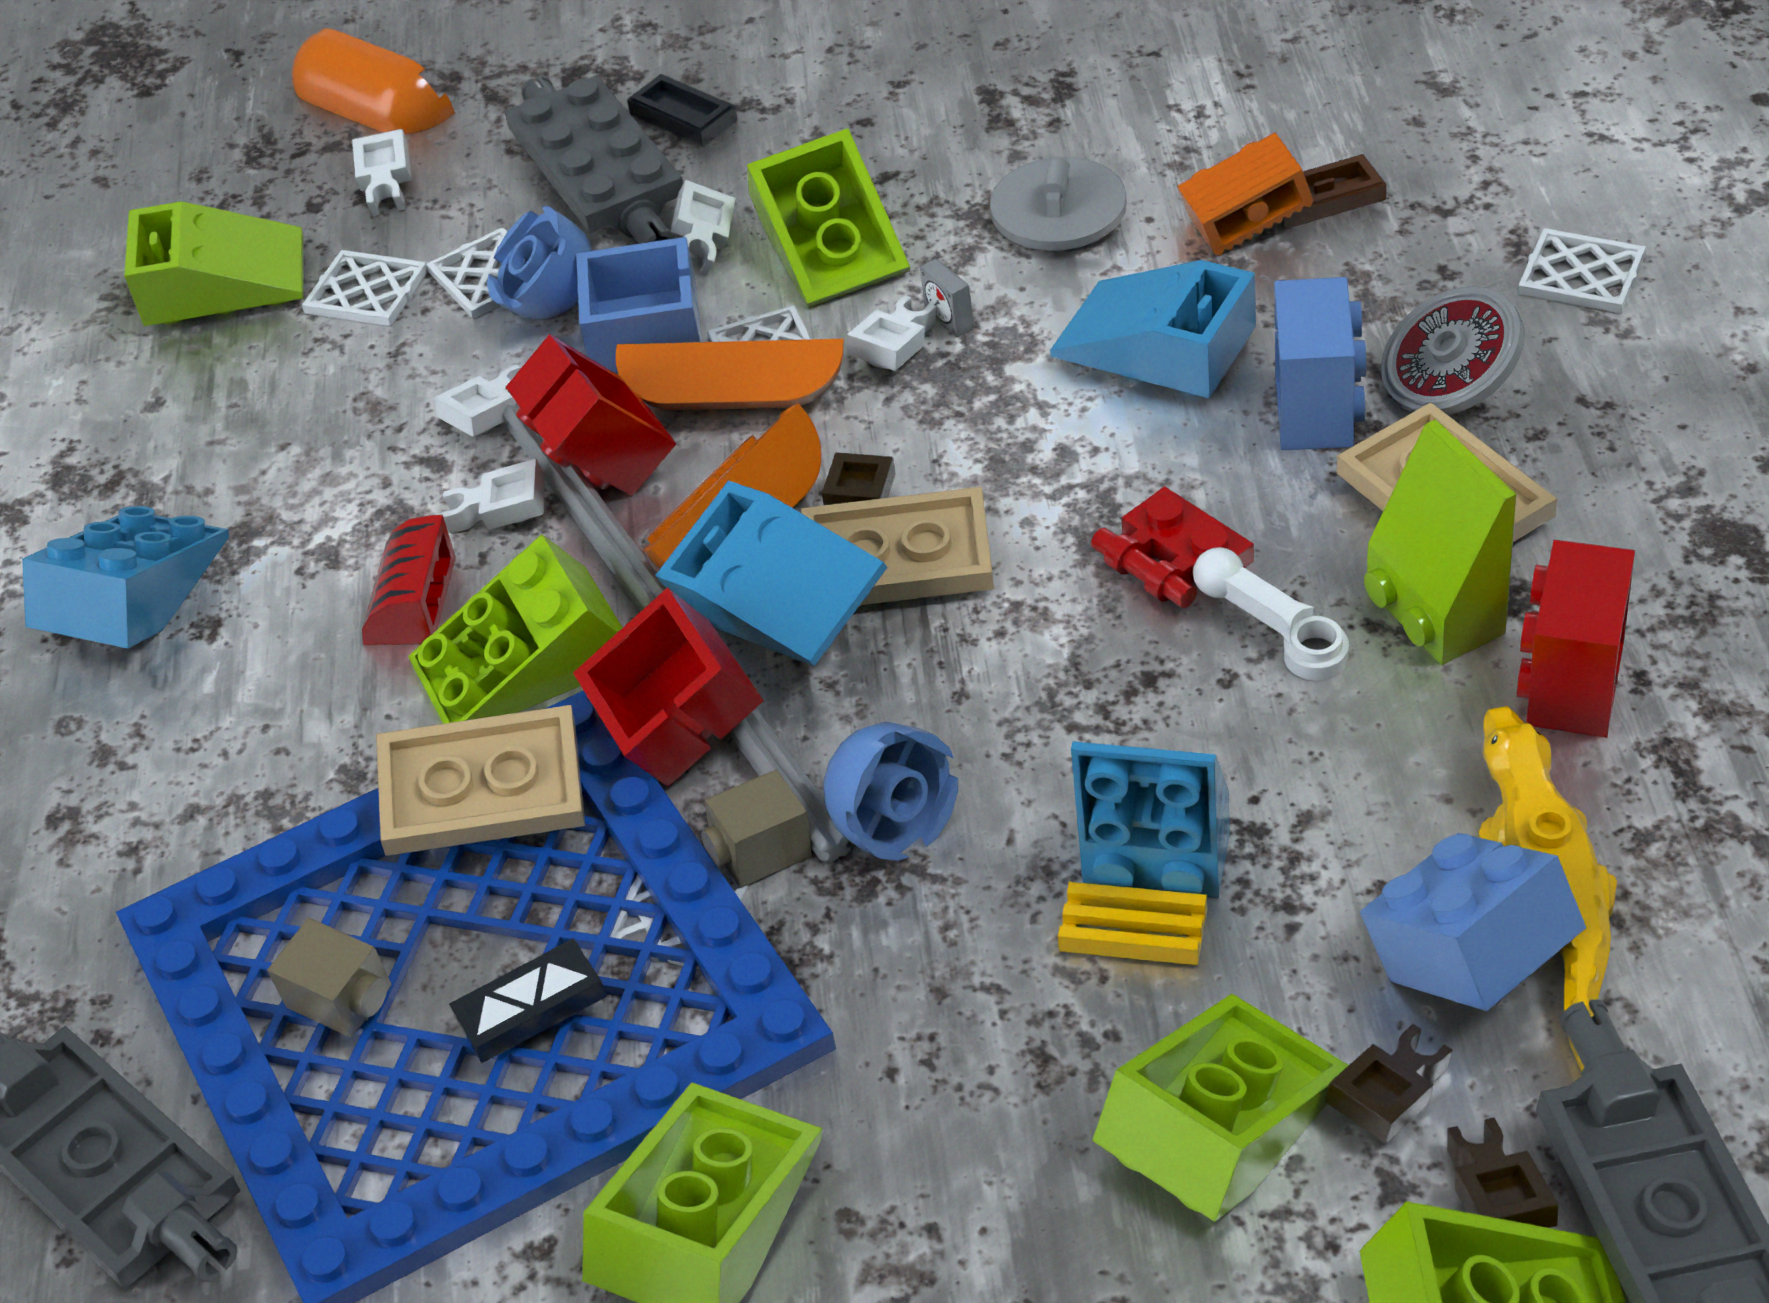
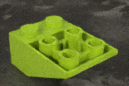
M184 201L129 210L124 277L143 326L161 323L172 324L189 318L212 314H229L240 309L269 304L281 305L288 301L303 299L302 227Z
M541 534L477 594L473 595L442 626L427 637L408 658L443 724L518 713L580 687L581 685L573 672L623 627L587 568Z

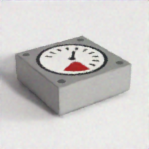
M936 258L920 266L924 307L928 304L935 305L936 320L957 338L973 330L969 285Z

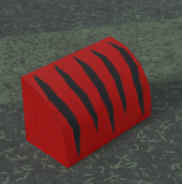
M443 515L412 518L393 529L385 544L362 627L363 645L422 644L427 637L438 629L456 559Z

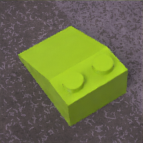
M849 128L747 164L750 198L771 245L807 308L910 271L909 262Z
M1435 419L1424 425L1368 542L1367 573L1364 576V585L1373 603L1380 608L1385 607L1403 625L1408 638L1416 646H1423L1441 665H1444L1506 634L1516 493Z
M1231 993L1116 1069L1092 1141L1116 1156L1129 1169L1142 1173L1178 1197L1186 1207L1200 1212L1216 1222L1258 1188L1327 1105L1325 1099L1329 1083L1349 1065Z
M691 1082L584 1210L582 1281L637 1303H740L753 1285L822 1140L823 1128Z
M1406 1201L1359 1250L1370 1303H1625L1620 1281L1599 1238Z

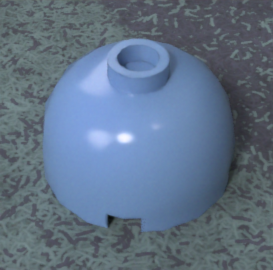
M541 206L544 213L539 216L530 210L522 215L508 230L493 257L501 263L497 279L488 274L487 287L489 297L510 312L526 319H553L567 312L574 305H578L576 253L592 251L591 244L585 233L572 221L549 206Z
M885 721L856 730L841 742L829 760L823 781L824 803L836 830L861 850L880 859L900 861L908 858L909 856L901 852L920 837L926 847L938 838L950 819L958 794V778L949 774V762L946 757L949 756L954 759L950 747L930 732L918 727Z

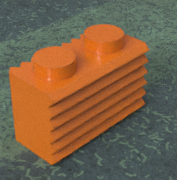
M1276 132L1258 142L1248 143L1238 153L1211 168L1197 171L1189 180L1177 186L1190 219L1213 253L1220 256L1225 249L1232 250L1234 244L1241 245L1244 239L1251 240L1254 233L1261 234L1264 228L1271 229L1274 222L1281 223L1284 217L1291 218L1293 212L1300 213L1304 206L1311 207L1314 201L1301 166L1297 163L1291 152L1288 151L1286 145L1283 144Z

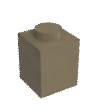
M777 769L705 799L708 828L701 832L704 847L718 868L723 865L726 866L740 888L812 857L808 813Z
M309 917L267 969L286 1008L350 1038L354 1036L367 1017L373 1016L380 1009L385 1000L387 990L392 985L374 946Z

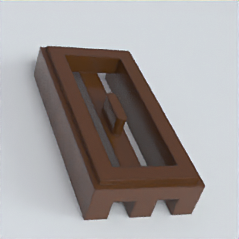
M1364 154L1303 171L1314 201L1311 207L1304 206L1300 213L1293 212L1291 218L1284 217L1280 224L1285 230L1386 200L1387 184Z

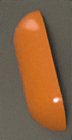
M324 28L318 33L311 35L301 45L294 58L292 83L294 91L299 98L377 131L385 133L403 129L404 134L417 133L433 128L455 114L447 94L445 93L438 97L433 88L420 76L425 68L419 63L340 31Z
M844 338L617 344L616 368L619 376L645 404L657 409L682 411L790 408L797 403L802 406L813 402L832 386L842 366Z
M797 403L780 413V418L758 440L752 435L744 441L647 538L650 545L644 548L643 551L658 568L664 565L727 481L768 493L791 508L810 491L820 471L821 445L817 430L802 406Z

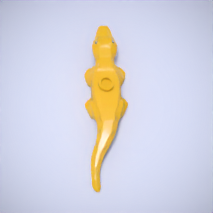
M1508 706L1488 709L1483 720V757L1487 763L1491 778L1499 784L1503 803L1498 806L1494 817H1489L1481 823L1478 837L1500 842L1503 846L1516 845L1558 856L1586 925L1585 930L1560 950L1565 966L1564 1011L1569 1006L1583 1001L1592 1017L1594 1014L1588 1004L1590 1000L1598 999L1610 954L1611 931L1609 917L1612 915L1615 903L1617 880L1614 875L1608 873L1606 866L1597 862L1594 848L1586 832V816L1581 810L1570 805L1561 796L1550 778L1551 748L1547 738L1531 724L1524 723ZM1569 1038L1571 1049L1582 1073L1584 1066Z

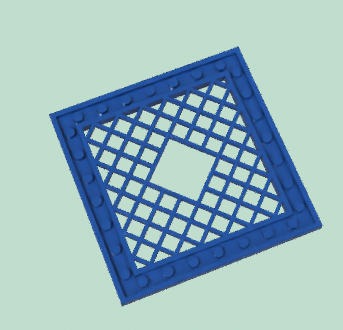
M584 690L547 708L572 706L575 719L582 795L598 818L584 816L585 826L568 829L595 833L587 854L557 850L566 829L550 831L543 848L516 844L514 842L517 836L502 838L500 841L489 840L442 847L449 848V851L440 870L412 866L419 851L402 853L397 863L380 861L386 855L381 843L379 791L376 788L116 911L120 923L303 1303H355L620 1164L630 1157L691 1082L738 1099H743L836 1050L833 1032L655 777L623 755ZM609 836L626 860L601 857ZM464 851L493 855L483 877L455 873ZM507 858L536 862L526 884L498 879ZM550 865L580 869L570 891L541 886ZM594 871L624 876L615 898L585 893ZM362 873L389 877L379 899L352 895ZM637 874L655 904L626 900ZM344 877L337 892L318 890ZM405 880L433 884L423 906L394 902ZM447 887L476 891L466 914L437 909ZM491 894L520 898L510 921L481 916ZM534 901L564 905L554 928L525 923ZM301 903L327 906L328 909L321 923L334 929L344 909L371 914L362 935L349 936L374 946L380 956L397 958L389 975L392 985L387 990L385 1000L380 1009L373 1016L369 1017L368 1021L365 1020L354 1034L360 1035L349 1060L320 1056L331 1030H335L286 1008L282 1000L279 1005L252 1001L263 977L271 978L267 969L273 963L271 961L282 940H291L301 927L290 925ZM282 907L275 922L257 919ZM578 908L608 912L599 935L569 930ZM621 910L627 911L628 916L639 917L638 915L654 918L644 942L610 937ZM387 916L415 921L404 944L376 939ZM667 922L685 949L658 945ZM430 924L546 942L547 945L543 954L574 938L580 948L592 950L588 961L597 975L607 953L637 957L628 981L599 976L606 994L622 996L612 1020L581 1015L583 1010L553 1025V1027H559V1030L549 1052L520 1048L518 1044L491 1058L496 1059V1062L486 1085L455 1080L465 1055L477 1056L467 1038L383 1024ZM240 932L267 936L256 959L228 955ZM220 937L212 952L208 942ZM651 957L658 958L662 962L671 960L684 963L674 989L643 984L651 964ZM697 966L716 996L689 991ZM222 970L247 974L236 997ZM636 999L668 1004L659 1028L627 1023ZM682 1006L714 1012L707 1033L700 1036L673 1031ZM245 1015L271 1020L260 1044ZM728 1015H730L732 1020L726 1022ZM287 1023L315 1027L304 1052L276 1048ZM574 1030L605 1035L596 1061L564 1055ZM376 1038L405 1043L394 1069L364 1063ZM620 1038L652 1044L643 1066L635 1068L611 1063ZM421 1046L451 1051L439 1077L409 1072ZM667 1046L676 1048L664 1054ZM269 1062L296 1067L284 1092ZM511 1062L542 1068L532 1093L501 1088ZM312 1070L341 1075L329 1101L300 1096ZM557 1071L589 1076L579 1099L571 1101L547 1096ZM357 1078L386 1083L375 1110L345 1104ZM604 1079L614 1080L601 1087ZM402 1087L432 1092L421 1118L390 1113ZM447 1095L479 1100L467 1127L436 1121ZM494 1103L525 1109L516 1132L504 1134L483 1130ZM293 1111L322 1116L310 1142ZM540 1112L550 1113L547 1116L537 1120ZM337 1119L367 1125L356 1151L325 1146ZM383 1128L414 1133L402 1160L371 1155ZM429 1136L460 1142L450 1166L440 1168L418 1164ZM475 1145L485 1146V1148L472 1154ZM319 1161L348 1167L336 1194ZM363 1170L394 1175L384 1200L377 1203L351 1198ZM410 1179L420 1180L419 1182L407 1187ZM345 1213L352 1214L353 1216L347 1218Z

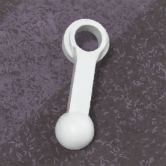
M1221 547L1211 548L1198 557L1193 569L1194 581L1197 587L1210 597H1225L1281 633L1285 638L1284 662L1293 674L1306 680L1322 681L1337 676L1345 669L1349 658V640L1346 633L1335 621L1327 617L1315 616V607L1294 600L1245 569L1240 558L1229 549ZM1310 638H1322L1329 641L1332 645L1325 649L1314 650L1303 646L1301 642Z

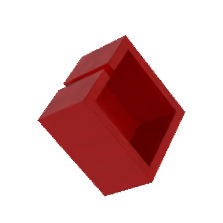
M551 334L546 337L505 387L520 407L516 411L517 417L528 428L543 438L540 444L542 451L551 460L564 468H568L571 463L578 466L591 482L604 490H607L612 485L633 496L677 445L645 402L619 375Z
M1553 539L1548 566H1535L1530 604L1540 605L1539 612L1525 613L1520 652L1532 653V659L1522 658L1516 692V697L1528 699L1526 723L1538 728L1608 738L1616 685L1614 684H1617L1625 640L1635 550Z
M668 587L573 672L623 755L666 786H670L711 749L706 741L708 737L714 734L721 740L764 702L711 622Z

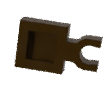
M1412 1024L1400 1036L1394 1054L1390 1055L1375 1044H1372L1329 1083L1325 1103L1386 1144L1428 1105L1434 1086L1431 1082L1438 1079L1447 1070L1453 1050L1444 1044L1433 1055L1427 1056L1417 1053L1415 1050L1422 1029Z
M1494 1117L1484 1119V1143L1475 1144L1468 1142L1462 1137L1458 1126L1447 1128V1151L1457 1166L1455 1167L1454 1189L1467 1213L1546 1228L1558 1226L1559 1204L1528 1150L1505 1155L1503 1151V1132Z

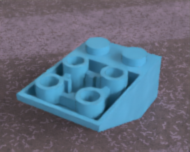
M1198 260L1101 280L1096 284L1050 349V357L1210 399L1256 327L1255 273Z
M727 481L655 576L665 588L668 587L706 617L714 628L815 666L888 567L880 559L768 493Z
M130 506L120 509L119 515L104 522L86 524L84 531L69 538L51 540L47 543L46 548L22 558L25 627L128 649L164 630L228 540L229 529L205 525V520L197 516L168 518L155 515V510L150 507Z
M1073 741L1071 757L1083 883L1207 895V897L1219 898L1230 837L1229 790L1216 754Z

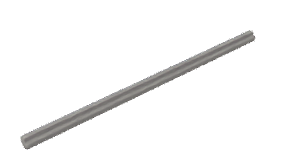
M517 403L515 406L508 405L503 413L507 420V428L531 460L537 459L545 473L546 482L632 601L642 611L666 589L656 578L657 572L581 472L580 468L573 463L568 468H564L551 460L540 448V444L543 441L541 435L528 428L517 417L516 411L520 408ZM756 708L729 732V735L759 776L777 769L808 813L811 848L818 858L823 862L832 863L839 856H846L852 848L849 839L836 830L825 806L824 798Z

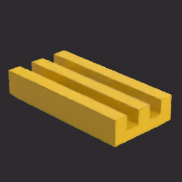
M1069 882L1067 904L1064 903L1062 913L1063 925H1060L1058 932L1059 951L1198 965L1207 915V895ZM1079 924H1080V925H1090V926L1119 928L1120 931L1102 930V929H1092V928H1082V927H1079ZM1147 931L1181 934L1188 936L1187 938L1153 935L1147 934Z

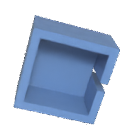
M687 237L576 253L579 325L587 357L612 372L618 373L616 368L617 344L702 342L697 287Z
M1347 277L1274 281L1275 330H1277L1275 331V378L1281 450L1353 447L1354 422H1365L1364 386H1355V382H1361V377H1366L1365 340L1354 341L1353 337H1362L1361 301H1349Z
M1461 833L1447 837L1437 843L1430 856L1407 874L1396 877L1384 886L1382 894L1359 911L1390 982L1484 1011H1488L1586 929L1557 855L1526 849L1516 845L1503 846L1500 842Z

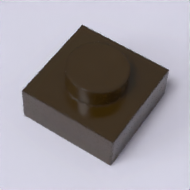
M835 452L822 491L823 505L888 498L896 474L893 457Z

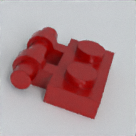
M1165 486L1121 517L1122 534L1116 535L1106 527H1102L1094 534L1091 540V547L1104 555L1106 565L1121 575L1131 573L1144 582L1146 592L1161 602L1171 600L1182 609L1189 607L1196 599L1197 588L1191 585V583H1195L1193 569L1196 560L1203 552L1211 548L1221 547L1233 551L1242 561L1244 568L1254 562V543ZM1152 556L1156 557L1157 559L1160 560V562L1155 561V560L1152 559L1151 557H1152Z

